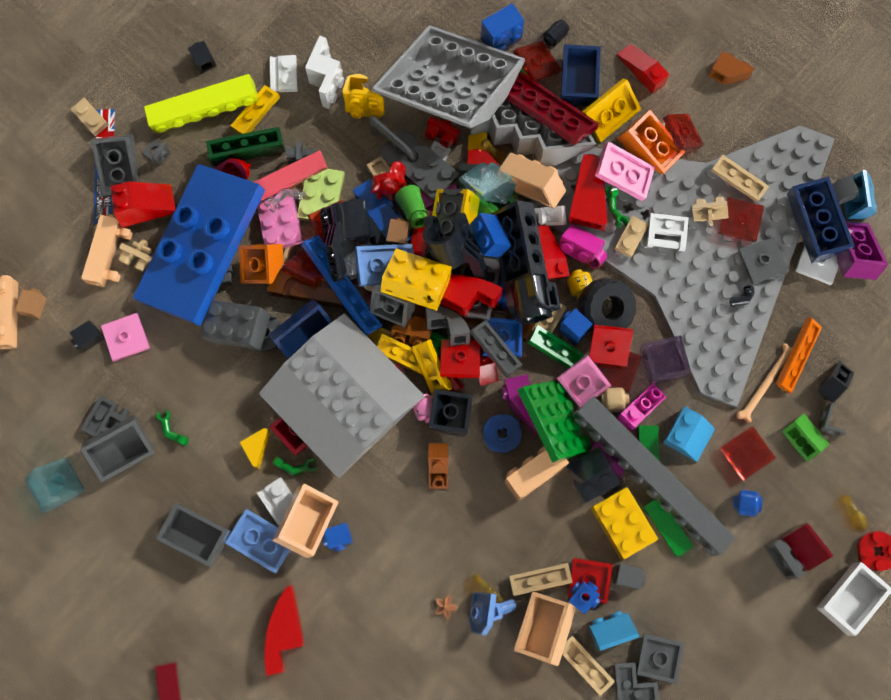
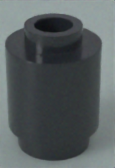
M563 20L555 21L543 33L544 42L548 46L555 47L568 35L570 30L568 24Z

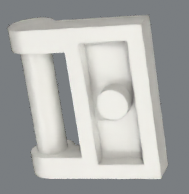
M651 213L646 247L673 248L685 252L689 217ZM655 234L680 237V241L654 239Z

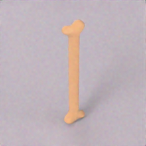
M782 344V355L745 409L736 413L738 419H744L746 423L752 422L751 412L784 366L793 347H789L788 344Z

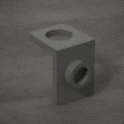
M153 140L143 152L146 157L158 166L171 153L166 143L162 142L160 144L156 140ZM158 147L151 155V150Z
M829 403L820 413L819 421L821 423L819 430L839 437L844 436L847 431L829 425L834 403Z

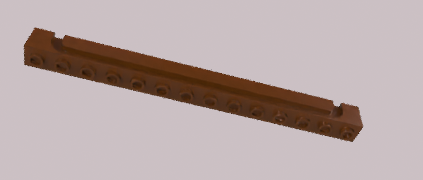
M280 268L273 283L268 285L267 291L270 296L307 303L313 299L319 305L346 309L322 275H315L313 277L307 276L305 272L297 271L296 273H291L287 269ZM353 281V285L370 307L372 291L366 290L364 286H359V282ZM415 304V311L411 318L414 316L425 318V307ZM492 308L490 318L516 319L508 309H501L500 311ZM460 316L466 322L470 331L483 322V320ZM522 324V342L527 343L532 333L533 324Z

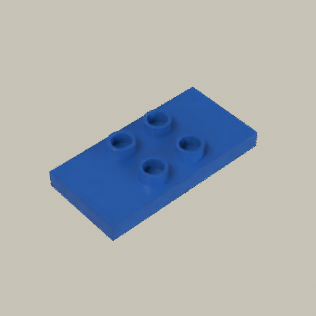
M198 164L133 298L142 304L201 326L265 189L258 183Z

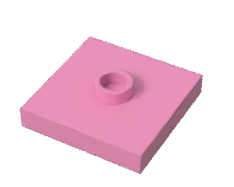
M138 313L101 325L112 361L114 362L150 349Z
M588 354L557 377V380L579 408L592 396L596 398L607 388L611 387L609 381Z

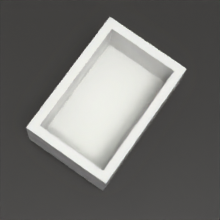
M862 562L853 563L816 608L847 636H856L891 594V587Z

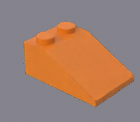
M651 110L638 117L617 138L628 153L654 166V170L662 175L685 153Z

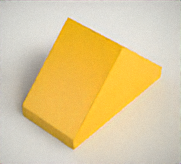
M265 428L240 442L251 464L256 469H260L270 436V431Z

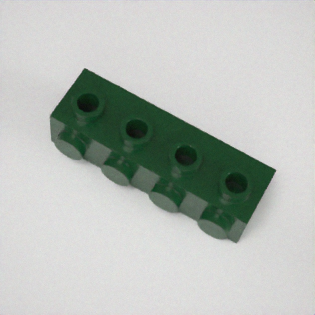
M280 127L206 141L208 156L213 167L231 158L244 161L286 152Z

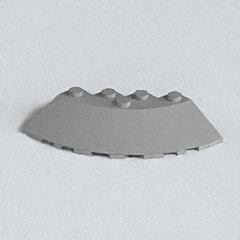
M506 99L489 120L469 128L471 135L483 132L489 133L493 145L511 143L516 155L534 154L537 161L544 166L558 165L596 147V142L591 134L576 145H573Z

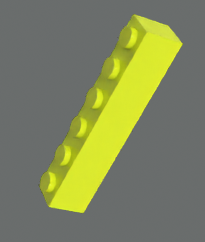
M250 74L156 102L144 106L149 127L155 133H163L167 129L182 127L189 122H198L202 118L215 117L225 111H234L241 106L253 105L259 99L254 81Z

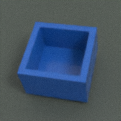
M513 3L481 21L480 39L485 45L504 51L510 44H516L521 40L524 19Z

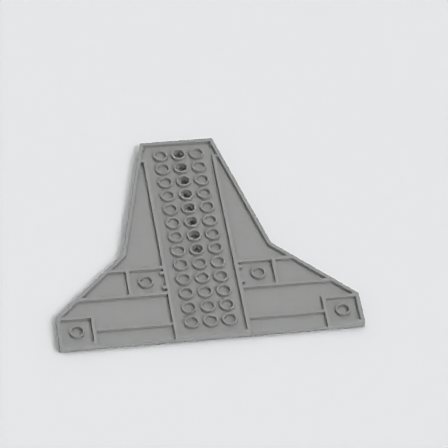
M797 126L725 155L769 186L758 203L711 172L720 158L707 163L678 159L663 175L654 170L647 197L643 201L618 189L619 194L616 197V208L629 221L634 216L649 224V218H646V220L642 219L643 216L640 213L647 212L649 216L651 213L689 217L685 252L673 248L646 247L648 228L631 258L614 250L627 226L623 222H621L622 226L620 229L615 226L616 220L609 211L607 201V225L604 231L576 225L605 241L603 250L607 253V259L604 263L655 298L699 394L734 408L738 406L785 274L752 285L738 249L775 237L788 268L800 236V230L787 193L792 186L821 178L835 138L803 126ZM592 148L558 165H550L558 171V175L566 189L565 194L557 204V206L565 205L566 223L568 222L574 196L573 188L571 187L577 183L583 154H595L601 158L603 149ZM604 181V189L612 186V190L617 188ZM715 197H723L727 201L728 218L713 220V226H709V221L694 222L692 204H695L696 199H704L706 203L714 202L713 199ZM532 199L530 201L531 203H533L534 208L546 207V205L536 202ZM629 205L633 211L626 213L623 206ZM572 224L553 225L552 227L564 234ZM659 234L654 236V239L680 241V237ZM750 284L754 287L755 293L749 304L735 307L730 306L729 298L740 296L745 285Z

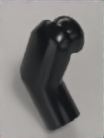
M750 284L745 285L740 296L729 298L730 306L735 307L749 304L755 293L754 287Z

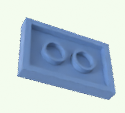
M413 244L356 246L355 257L359 286L381 284L382 276L395 249L414 254Z
M245 509L225 544L277 574L291 551L272 541L278 527L248 509Z

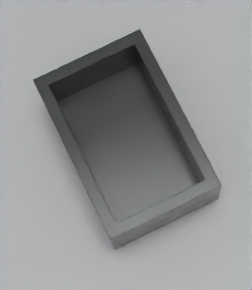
M213 300L208 309L200 336L211 343L261 351L271 314L261 307Z
M133 415L82 443L80 450L102 483L154 454L155 446L136 415Z
M175 503L156 539L209 567H214L232 531Z

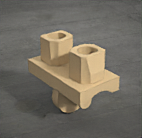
M715 197L713 199L714 202L706 203L704 199H696L695 204H692L694 222L709 221V226H713V220L728 218L727 201L723 197Z
M141 240L139 243L134 241L132 246L136 249L121 243L119 248L122 252L118 260L129 266L133 258L138 259L134 268L145 273L152 259L151 256L145 254V252L150 254L152 250L147 247L148 242L146 240Z

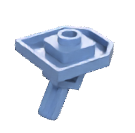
M473 592L469 618L472 633L487 635L493 625V621L503 618L502 615L516 610L517 604L515 601L510 599L498 604L496 603V594Z

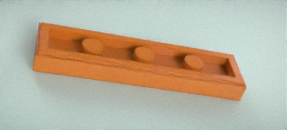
M806 318L776 382V385L786 393H792L822 329L813 318Z

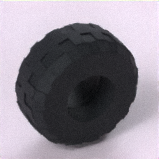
M600 278L592 281L583 289L578 299V311L593 324L590 328L592 332L594 324L628 328L636 314V299L633 291L627 284L617 279ZM609 297L612 302V309L604 317L602 304Z

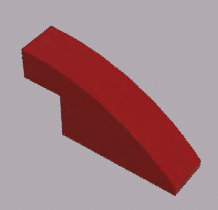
M451 274L449 284L440 304L466 317L477 300L494 309L502 297L503 288L479 278Z
M292 585L287 586L283 591L269 621L265 640L264 662L266 676L285 672L281 651L305 646L294 586Z

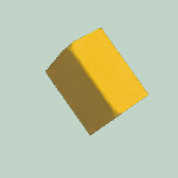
M487 133L468 135V150L482 149L487 151Z

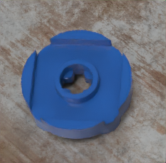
M507 414L491 417L483 429L485 444L496 453L506 454L513 451L519 445L522 438L520 424L514 417ZM505 429L507 437L500 439L497 431Z

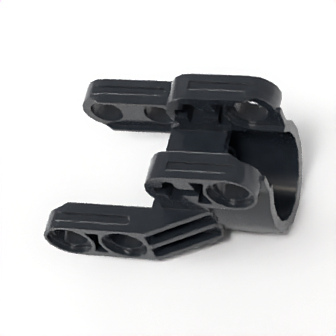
M365 199L335 203L321 208L320 218L326 241L325 248L330 275L334 282L342 281L345 278L346 267L341 242L367 238L369 246L385 245L384 235L372 217L369 218Z
M456 213L454 221H452L455 229L454 234L444 238L438 218L426 216L423 239L426 244L424 258L451 266L452 269L463 263H469L475 278L488 281V270L481 249L472 242V231L466 214Z

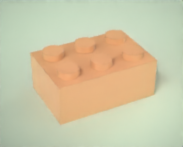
M510 152L498 170L505 183H511L517 194L553 209L566 192L563 181L554 167H546L536 160L531 161L521 154L516 155Z
M544 446L537 453L538 456L534 458L531 455L524 460L520 469L515 467L510 470L506 475L507 478L504 483L517 501H520L564 469L569 463L567 459L552 463Z
M306 484L298 486L272 541L306 558L314 556L338 501Z
M532 592L514 651L559 666L576 607L570 603Z

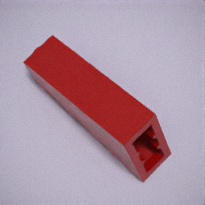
M583 154L567 223L604 231L607 225L604 180L595 176L600 158L595 154Z

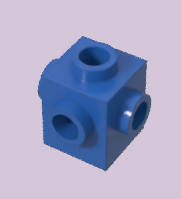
M583 580L581 583L576 582L570 590L572 595L568 601L582 613L586 614L590 608L594 609L600 601L598 598L600 594L597 592L598 587L591 581L587 583ZM584 593H588L586 598L582 597Z

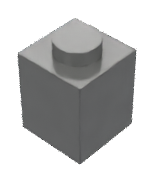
M618 564L614 584L636 590L645 585L646 575L644 574V569Z

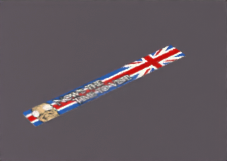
M97 109L96 111L109 125L96 138L114 136L115 109ZM96 163L93 238L100 215H113L112 195L102 196Z

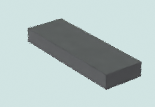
M486 320L470 331V334L506 378L522 367L521 362Z

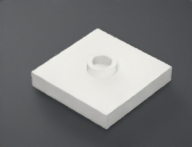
M804 245L795 271L831 285L839 267L837 255L811 263Z

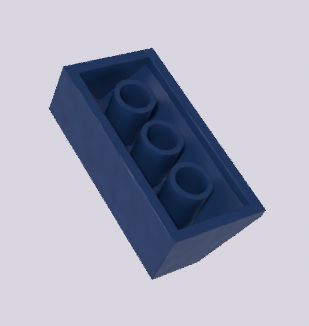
M829 177L792 186L787 193V197L811 263L829 259L855 247Z

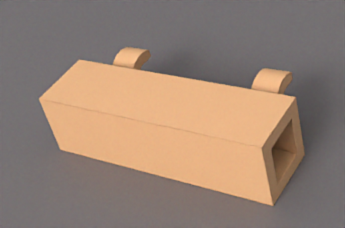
M100 215L81 278L87 284L105 287L107 279L119 282L121 275L116 271L110 270L119 237L131 240L133 233L130 232V229L121 228L115 215Z
M8 275L0 276V349L17 348L18 312L15 309L18 303V282Z

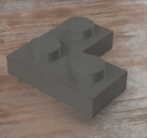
M635 662L614 663L617 700H659L657 682L637 683Z

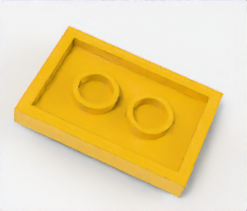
M623 78L582 112L599 123L598 129L593 132V135L598 142H602L638 113L641 107L628 80Z

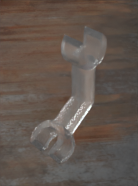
M301 188L282 189L273 199H267L264 205L268 208L273 204L269 210L274 213L278 209V204L286 196L303 200L306 192H301Z

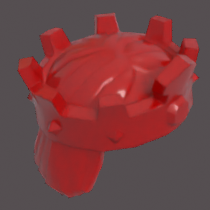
M395 161L392 163L389 172L373 176L371 194L376 193L377 199H381L383 195L388 196L389 200H393V195H396L401 188L406 186L404 178L406 167L400 161Z

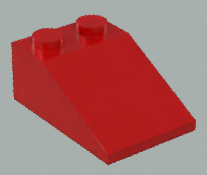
M128 181L111 186L114 214L121 228L174 214L176 210L171 184Z
M548 225L538 226L549 282L569 277L566 256Z

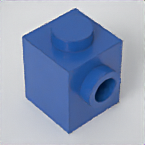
M347 523L327 528L322 537L324 546H328L330 550L334 549V552L346 549L345 545L353 543Z

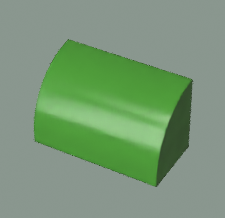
M804 413L781 431L807 462L821 453L830 444Z

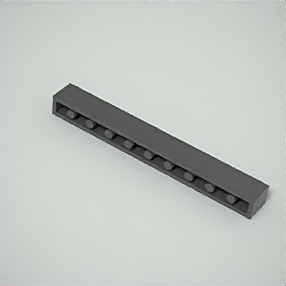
M594 396L573 415L576 418V423L582 428L585 427L590 432V437L596 442L599 441L604 446V451L610 456L613 455L618 460V465L622 469L628 470L632 474V479L636 483L642 484L646 488V493L650 497L655 498L665 512L673 515L675 522L679 526L684 527L689 532V536L693 540L698 541L708 555L713 557L721 555L735 540L736 537Z

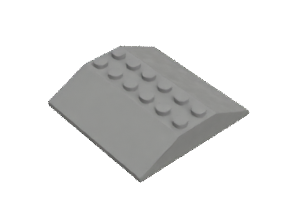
M429 25L372 87V91L472 128L489 120L504 102L525 62V58Z
M345 313L312 336L280 367L259 393L338 478L351 468L425 397Z

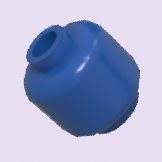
M741 490L738 496H734L733 508H737L739 515L756 517L758 513L762 512L763 497H760L757 491Z

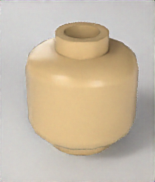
M621 387L607 388L604 393H601L602 405L610 413H622L626 406L630 404L629 394H625V390Z

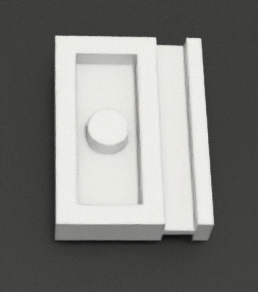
M296 55L270 56V88L275 92H298Z
M282 477L257 492L278 526L293 497L292 492Z

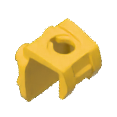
M361 74L349 75L343 87L345 112L350 113L355 119H360L362 116L369 118L370 116H375L380 119L385 112L383 97L363 87V83H368L367 76Z

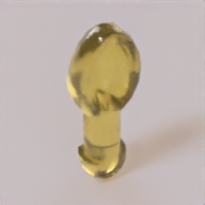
M482 140V148L486 149L501 166L507 158L506 154L502 150L495 149L489 140Z
M843 495L841 502L845 504L851 513L852 523L859 529H866L868 527L866 515L856 508L849 495Z
M476 573L473 575V581L479 588L486 593L496 594V602L498 604L503 602L504 598Z

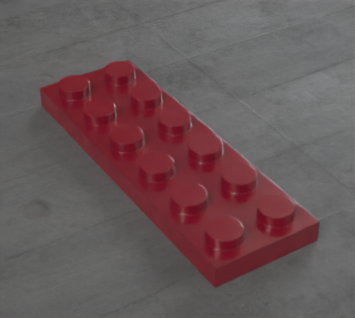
M521 71L506 100L573 145H576L596 131L599 126L598 122Z

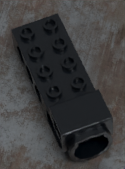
M517 200L491 214L497 215L512 245L500 258L498 257L508 310L517 319L518 324H535L553 317L552 312L561 309L556 283L549 282L534 205L531 202Z

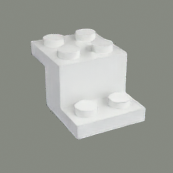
M319 36L305 69L309 84L320 87L319 95L322 107L329 109L331 104H334L337 99L336 92L338 88L342 87L344 77L340 61L331 58L327 39Z

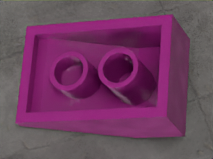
M845 221L855 247L837 255V263L843 277L877 280L888 266V263L870 225L867 223Z
M528 374L505 379L504 384L501 386L502 399L507 401V405L534 437H539L517 391L523 386L530 385Z

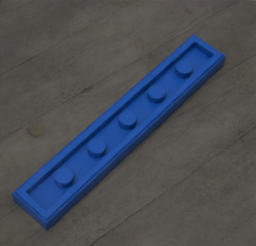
M319 235L303 241L301 246L360 330L366 336L379 330L382 324L374 314L370 313V307L346 273L344 280L337 282L332 280L325 244Z

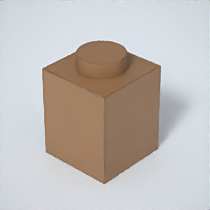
M403 218L390 219L386 239L387 245L407 244L410 231V223Z
M34 288L29 290L22 289L15 311L23 316L40 319L47 298L41 294L40 290Z

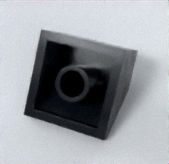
M434 389L428 428L448 435L465 437L468 434L473 395Z
M600 446L566 466L575 487L585 503L590 502L620 484L619 476Z

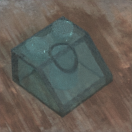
M492 162L489 164L480 163L459 178V181L481 200L507 204L517 186V183L512 180L511 175L499 170L500 167Z
M67 458L34 468L24 479L42 513L62 506L85 491Z

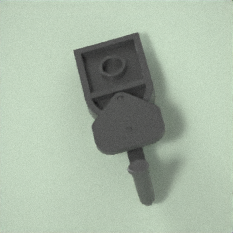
M370 116L371 134L378 136L381 133L388 140L381 148L382 158L390 165L395 161L402 162L406 167L405 177L411 183L418 186L420 191L433 202H435L437 189H448L459 178V173L432 149L426 146H418L417 139L409 132L399 131L395 134L377 117Z

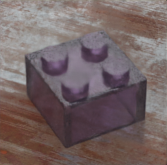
M681 335L645 343L640 348L650 385L685 378L691 373Z

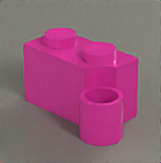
M572 224L562 235L559 243L560 248L565 254L582 263L587 262L591 268L598 269L607 259V253L603 250L605 241Z

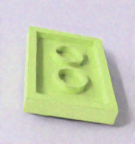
M326 169L305 180L297 213L299 220L321 224V208L339 203L345 176L344 171Z

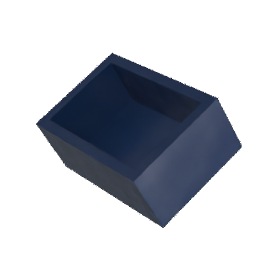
M564 44L560 98L570 105L590 106L599 98L601 46Z
M312 299L268 336L288 360L312 336L333 321L323 308Z

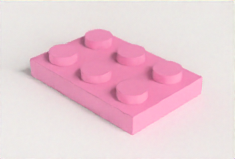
M607 142L604 145L595 176L643 201L647 197L655 167Z
M292 191L260 201L257 210L264 244H283L284 249L302 244L303 238Z

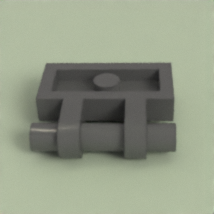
M100 395L81 430L95 437L109 429L107 426L112 417L117 419L113 425L115 426L128 419L127 416L130 411L123 408L121 413L118 414L116 410L119 405Z

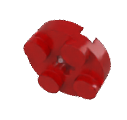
M881 531L864 534L857 543L858 560L872 571L890 569L891 536ZM880 547L882 554L875 556L873 548Z

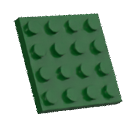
M558 380L527 385L517 390L552 463L584 454L591 450L590 440L584 434L582 427L576 423V418L573 416V405L567 400L564 394V387Z

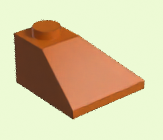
M283 244L239 245L241 284L273 283L284 263Z

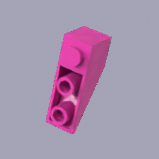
M652 384L616 419L631 432L666 396Z

